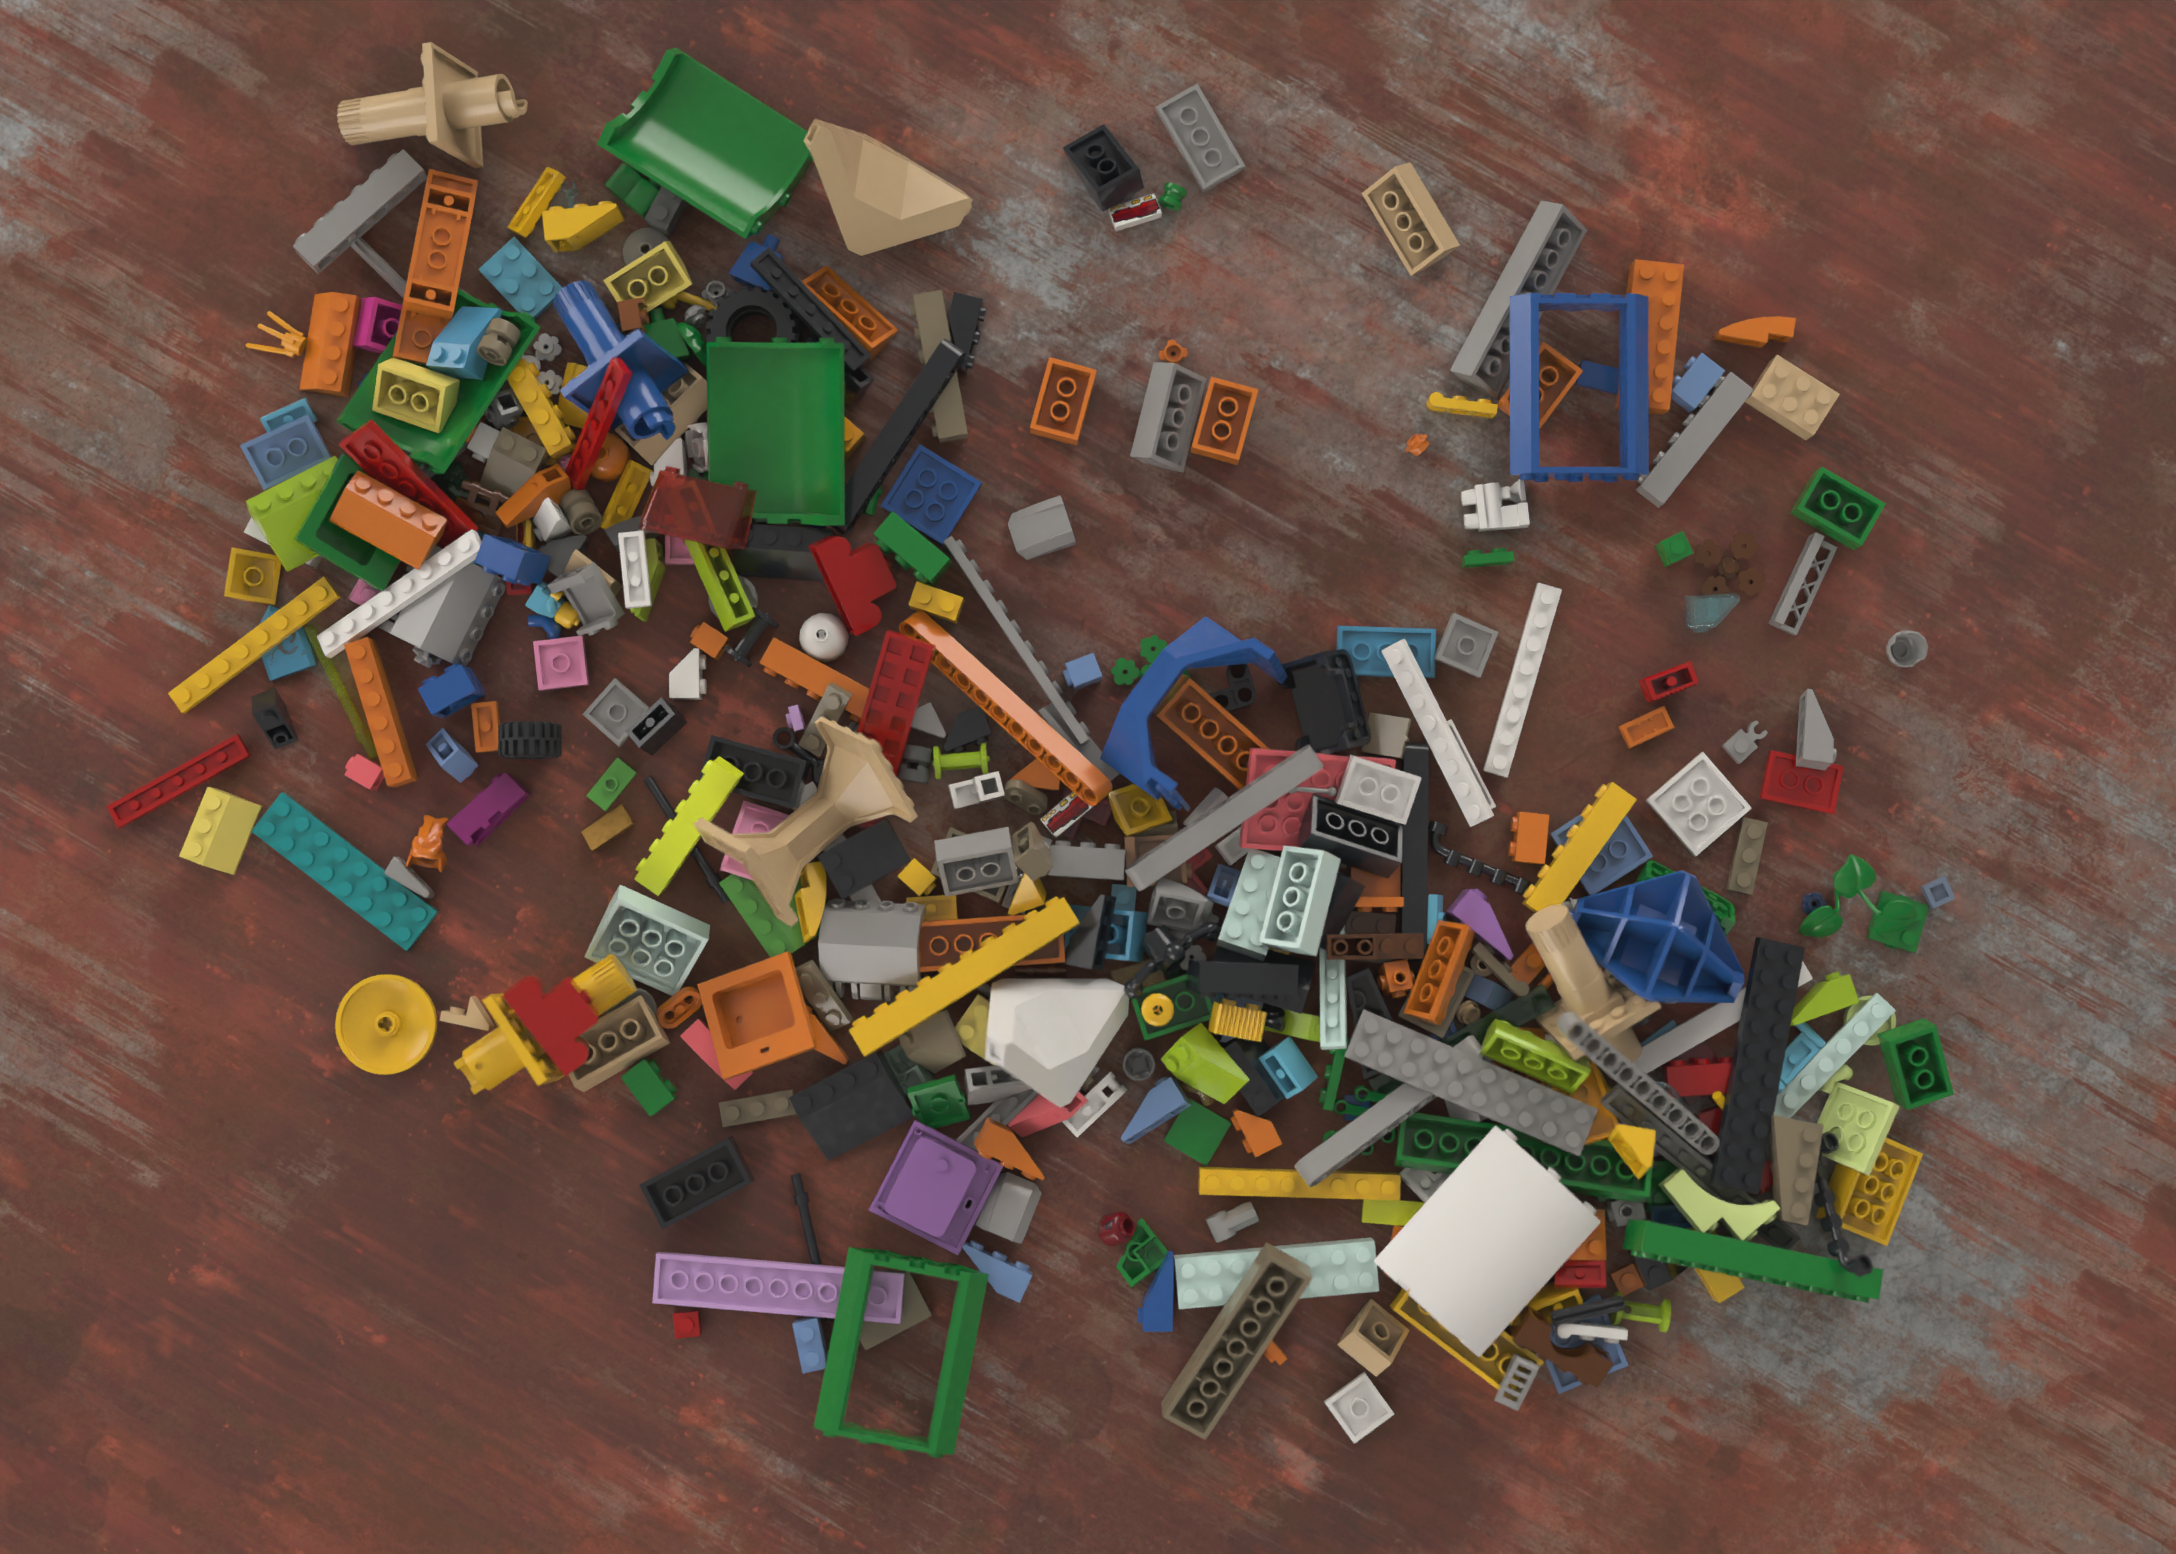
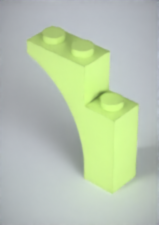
M1676 1169L1659 1184L1663 1192L1698 1232L1704 1233L1706 1231L1710 1233L1718 1227L1719 1223L1717 1221L1720 1220L1735 1239L1742 1241L1745 1239L1748 1241L1758 1233L1756 1229L1763 1223L1767 1225L1777 1217L1775 1213L1780 1209L1774 1200H1766L1751 1205H1736L1719 1200L1701 1189L1683 1169Z

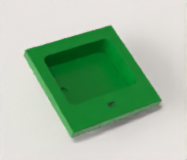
M342 454L294 540L375 589L384 591L400 560L330 522V517L345 487L359 470L368 475L351 457Z

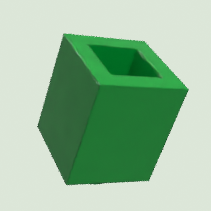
M1683 531L1655 545L1665 568L1694 553Z

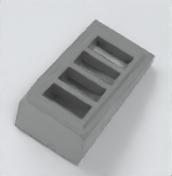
M393 857L384 872L385 875L424 898H433L435 895L434 891L410 866L407 868L406 862L402 858Z
M1514 1353L1494 1400L1518 1411L1540 1366ZM1518 1365L1529 1369L1527 1374L1517 1370ZM1515 1374L1524 1378V1382L1522 1383L1513 1379V1375ZM1509 1383L1520 1387V1391L1517 1392L1508 1388ZM1505 1392H1507L1511 1395L1516 1396L1517 1398L1515 1401L1504 1397L1503 1395Z

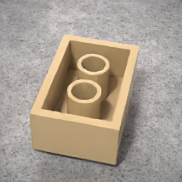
M1776 355L1765 367L1753 386L1754 391L1745 402L1799 437L1808 440L1816 433L1840 394L1784 358Z

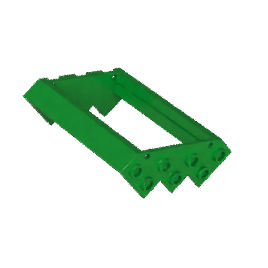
M849 1247L814 1427L822 1430L823 1435L827 1437L837 1438L838 1436L858 1439V1442L863 1444H873L874 1442L893 1446V1449L899 1451H908L910 1449L925 1452L935 1458H943V1454H954L989 1274L957 1263L936 1262L922 1256L901 1255L886 1249ZM875 1265L958 1281L928 1438L924 1436H903L888 1429H868L853 1422H844Z

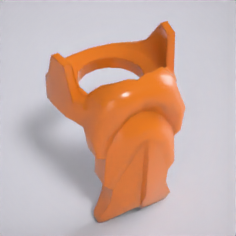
M424 815V824L419 828L418 836H415L412 841V848L406 862L407 868L412 864L427 868H438L440 872L443 871L447 858L442 851V830L449 822L448 818L437 819L430 815ZM422 857H423V858H426V859H432V860L437 859V860H436V861H427V860L422 859Z

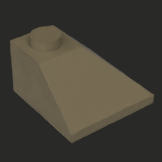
M947 1010L931 1016L898 1037L906 1057L934 1074L966 1056Z

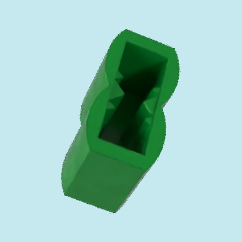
M623 162L605 183V187L645 219L661 187L652 179L646 181L641 177L642 173Z

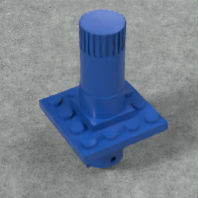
M588 281L573 282L566 287L564 286L556 294V298H554V308L588 364L585 371L576 378L571 379L566 386L560 389L564 398L589 414L611 358L620 357L632 372V376L610 429L615 430L624 423L633 438L646 439L661 433L663 438L668 440L675 431V424L673 422V412L661 393L689 372L685 364L639 329L627 336L623 335L597 291Z

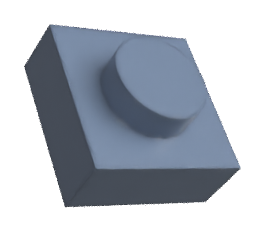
M1945 876L1920 886L1930 909H1935L1956 899Z

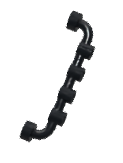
M1433 820L1430 821L1428 830L1432 831L1430 844L1435 853L1445 858L1443 863L1456 868L1458 864L1467 866L1466 872L1480 877L1481 873L1491 876L1490 882L1502 887L1504 882L1513 885L1512 891L1521 895L1524 894L1531 884L1535 886L1534 883L1442 846L1440 836L1446 837L1449 827Z
M1825 1132L1822 1134L1815 1183L1818 1184L1820 1192L1814 1195V1202L1818 1207H1824L1826 1217L1821 1219L1820 1224L1824 1231L1831 1232L1833 1241L1827 1244L1829 1254L1833 1257H1838L1839 1263L1845 1271L1862 1277L1872 1272L1873 1265L1870 1258L1865 1254L1855 1256L1851 1261L1848 1258L1849 1244L1842 1236L1840 1229L1842 1219L1836 1213L1834 1207L1836 1196L1829 1189L1827 1182L1829 1171L1822 1164L1821 1160L1822 1153L1829 1154L1836 1151L1839 1143L1833 1133Z

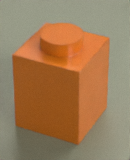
M705 622L701 626L698 624L690 635L692 638L690 643L717 661L725 650L723 648L725 645L728 646L732 641Z

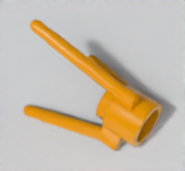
M268 311L267 315L290 333L286 332L284 335L262 324H258V328L282 339L281 346L285 349L259 344H246L247 348L284 354L294 358L295 355L300 356L304 352L307 338L304 337V333L297 331L277 315Z

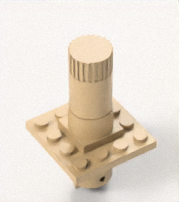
M432 42L422 43L423 53L421 54V62L424 66L422 87L344 100L338 105L337 117L340 132L348 144L358 145L415 135H426L429 143L473 168L483 167L481 126L511 122L514 118L524 115L527 111V101L525 99L515 100L513 88L505 75L497 74L478 77L477 71Z
M1557 904L1537 911L1536 914H1533L1528 919L1526 929L1550 972L1561 999L1552 1005L1543 1007L1539 1013L1534 1015L1536 1022L1575 1061L1585 1055V1053L1570 1042L1557 1026V1021L1563 1013L1573 1012L1634 1063L1642 1053V1046L1631 1026L1660 1009L1659 1002H1652L1638 996L1609 971L1604 970L1602 972L1566 906ZM1605 1071V1073H1606L1611 1079L1615 1080L1612 1076H1610V1075Z

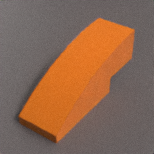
M1777 316L1747 319L1720 329L1714 334L1713 340L1762 348L1768 340L1787 343L1793 338L1796 318Z

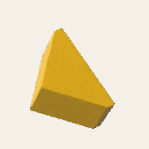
M1023 872L1007 914L1015 915L1044 905L1047 892L1040 878L1033 881Z

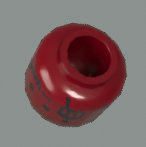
M1114 1212L1100 1218L1097 1232L1102 1242L1107 1246L1122 1245L1131 1241L1135 1232V1224L1132 1218L1125 1212Z

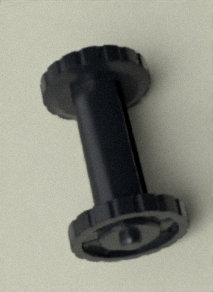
M754 606L752 610L757 618L736 648L733 649L726 645L723 650L733 656V660L736 662L740 661L749 668L752 666V663L746 656L769 625L776 629L780 626L770 618L768 613H763Z

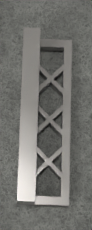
M1817 532L1808 537L1768 623L1793 636L1798 634L1838 548L1823 541L1825 536ZM1820 547L1829 550L1825 560L1816 561L1815 556ZM1814 567L1817 578L1815 582L1807 584L1805 581L1809 569ZM1804 589L1807 597L1805 604L1796 606L1795 599L1799 590ZM1790 611L1794 612L1797 620L1793 628L1784 624Z
M1052 703L1038 711L1041 717L1110 781L1119 775L1118 771L1100 759L1102 751L1089 735L1090 742L1082 747L1080 746Z

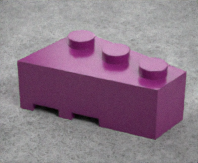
M505 772L503 775L501 773L496 775L491 780V785L487 789L479 792L471 803L446 824L466 845L479 847L531 795L510 773Z

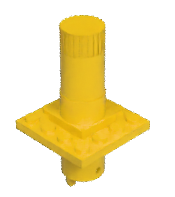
M613 953L573 979L581 990L586 989L594 1000L592 1004L599 1012V1016L637 991L630 974ZM504 993L490 994L482 1000L499 1027L463 1050V1057L454 1062L456 1068L460 1069L471 1084L470 1089L474 1095L484 1088L491 1090L524 1067L527 1068L538 1086L564 1077L560 1069L503 998Z

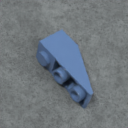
M971 1240L970 1243L965 1241L962 1248L981 1272L989 1274L988 1282L995 1291L1020 1303L1033 1272L1029 1271L1030 1266L1020 1261H1016L1015 1264L1006 1260V1255L995 1250L993 1253L983 1250L985 1246Z

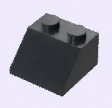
M1627 1250L1644 1287L1649 1291L1672 1281L1688 1268L1678 1264L1631 1256V1250Z

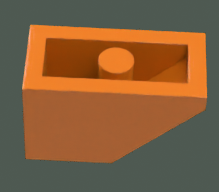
M1037 758L1010 779L1024 781L1035 789L1059 791L1060 779Z

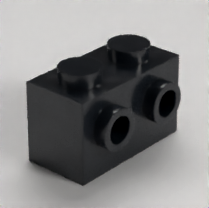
M661 697L626 730V733L640 749L653 755L688 722L673 704Z

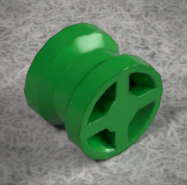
M1166 182L1163 187L1164 193L1159 197L1158 203L1170 210L1180 211L1182 207L1181 201L1186 197L1187 190L1177 184Z

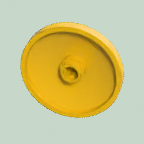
M376 975L357 983L342 999L335 1020L336 1036L345 1056L357 1067L374 1074H395L412 1068L428 1054L437 1033V1014L427 992L414 981L399 975Z

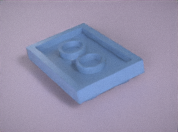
M309 414L240 445L264 490L332 457Z

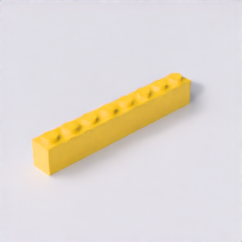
M1199 1167L1198 1192L1200 1195L1400 1200L1401 1175L1397 1172L1335 1171L1317 1185L1309 1187L1296 1169Z

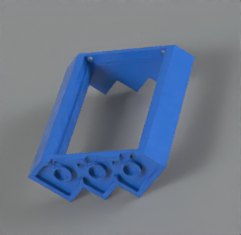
M1541 293L1510 296V475L1520 476V480H1534V482H1548V477H1555V480H1568V482H1583V477H1589V480L1617 482V477H1624V480L1632 481L1639 480L1641 475H1649L1648 296L1625 293V298L1623 295H1611V293H1590L1589 295L1555 293V298L1554 295H1541ZM1560 309L1575 312L1593 309L1611 312L1619 310V467H1539L1540 311Z

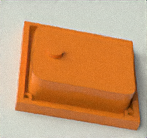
M790 952L776 955L697 984L724 1080L817 1048Z

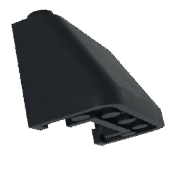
M1345 649L1323 651L1281 664L1288 677L1283 684L1278 681L1277 683L1284 689L1292 690L1303 733L1302 737L1297 738L1294 751L1310 745L1315 753L1334 754L1370 743L1371 732L1350 654Z

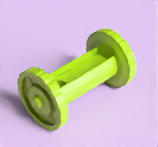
M981 743L980 751L952 754H941L939 746L933 747L934 760L932 765L935 768L936 779H941L942 770L981 767L983 775L989 774L988 762L990 761V756L987 755L986 743Z
M1615 1292L1613 1297L1620 1295L1623 1298L1621 1292ZM1663 1298L1659 1306L1624 1301L1625 1307H1629L1631 1310L1630 1314L1625 1313L1624 1310L1610 1314L1612 1325L1618 1326L1621 1319L1658 1324L1659 1331L1666 1333L1671 1320V1302L1669 1299Z

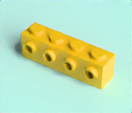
M522 358L518 361L507 380L549 455L557 460L574 450L576 436L570 426H565L562 420L564 415L559 406L552 403L550 399L552 393L545 383L542 384L538 378L541 374L534 362L529 363L526 359Z

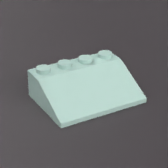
M619 885L590 943L585 958L598 963L613 953L624 965L631 978L673 996L682 987L709 940L710 925Z

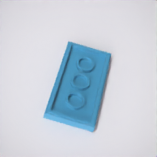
M1337 626L1336 650L1345 649L1350 654L1356 676L1394 677L1381 650L1405 639L1424 677L1428 679L1435 678L1436 629Z

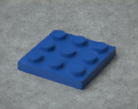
M919 444L881 504V508L889 513L893 511L910 526L944 546V540L949 538L982 486V482Z

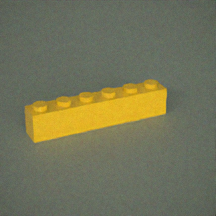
M1610 782L1607 785L1602 784L1595 793L1596 801L1593 805L1588 804L1582 811L1580 816L1583 819L1578 826L1574 824L1567 832L1568 840L1564 845L1559 844L1552 853L1553 861L1549 866L1545 864L1537 874L1540 878L1535 886L1531 884L1523 894L1525 900L1522 904L1535 913L1548 906L1563 904L1637 799L1614 782Z

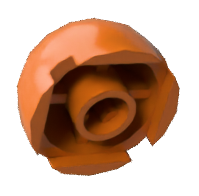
M607 433L590 476L603 482L616 481L621 477L628 460H631L630 448L622 438L616 434Z

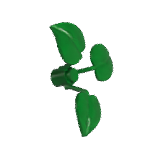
M1850 854L1842 868L1833 875V885L1836 889L1834 891L1836 896L1835 909L1833 910L1830 906H1822L1815 909L1802 922L1798 932L1804 936L1817 938L1834 934L1843 923L1842 917L1838 914L1840 912V896L1852 898L1857 893L1870 909L1878 915L1874 920V926L1882 932L1891 933L1906 928L1916 919L1917 914L1913 905L1905 900L1889 902L1882 908V911L1878 910L1862 892L1863 889H1867L1874 884L1876 873L1865 860Z

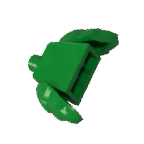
M662 308L652 309L648 312L651 324L646 325L647 332L645 334L681 362L693 359L690 348L699 361L707 368V346L702 334L696 328L684 322L677 323L674 318L665 320Z

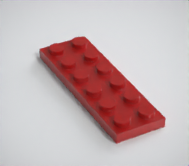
M372 419L349 434L338 444L371 478L447 519L444 535L437 543L442 549L471 529L474 531L479 529Z

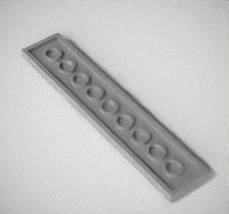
M1363 1010L1344 1055L1348 1059L1576 1156L1581 1154L1598 1111L1597 1108L1366 1010Z

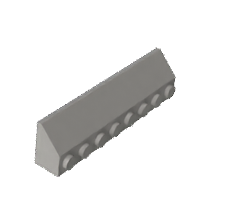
M1547 201L1540 202L1450 369L1463 383L1493 399L1498 398L1510 375V296L1528 293L1553 295L1587 232V229L1563 204ZM1544 311L1539 312V319Z

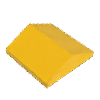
M232 547L224 596L243 601L275 605L281 562L277 555Z
M1136 784L1111 791L1108 794L1114 819L1127 837L1167 824L1173 820L1162 796L1157 800Z

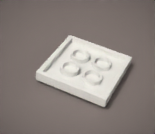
M1704 752L1697 755L1645 800L1694 857L1700 854L1752 809Z

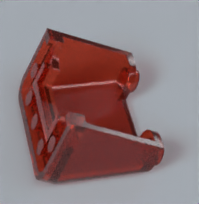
M666 466L665 470H660L642 514L639 529L722 548L746 549L757 490L748 489L749 484L734 481V485H725L684 476V474H680L679 468Z

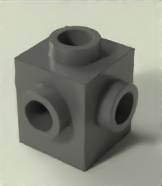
M511 388L496 394L486 409L485 415L487 420L493 423L496 430L502 427L509 429L518 424L523 407Z

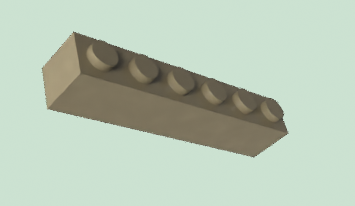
M942 290L913 295L914 302L910 303L912 318L917 317L918 326L914 327L916 341H921L923 350L918 351L921 365L927 363L943 339L951 342ZM957 371L929 412H934L936 422H931L933 436H938L940 443L969 438Z

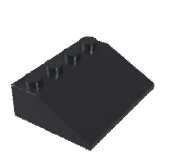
M882 1049L789 1097L800 1121L828 1161L914 1117L912 1107Z

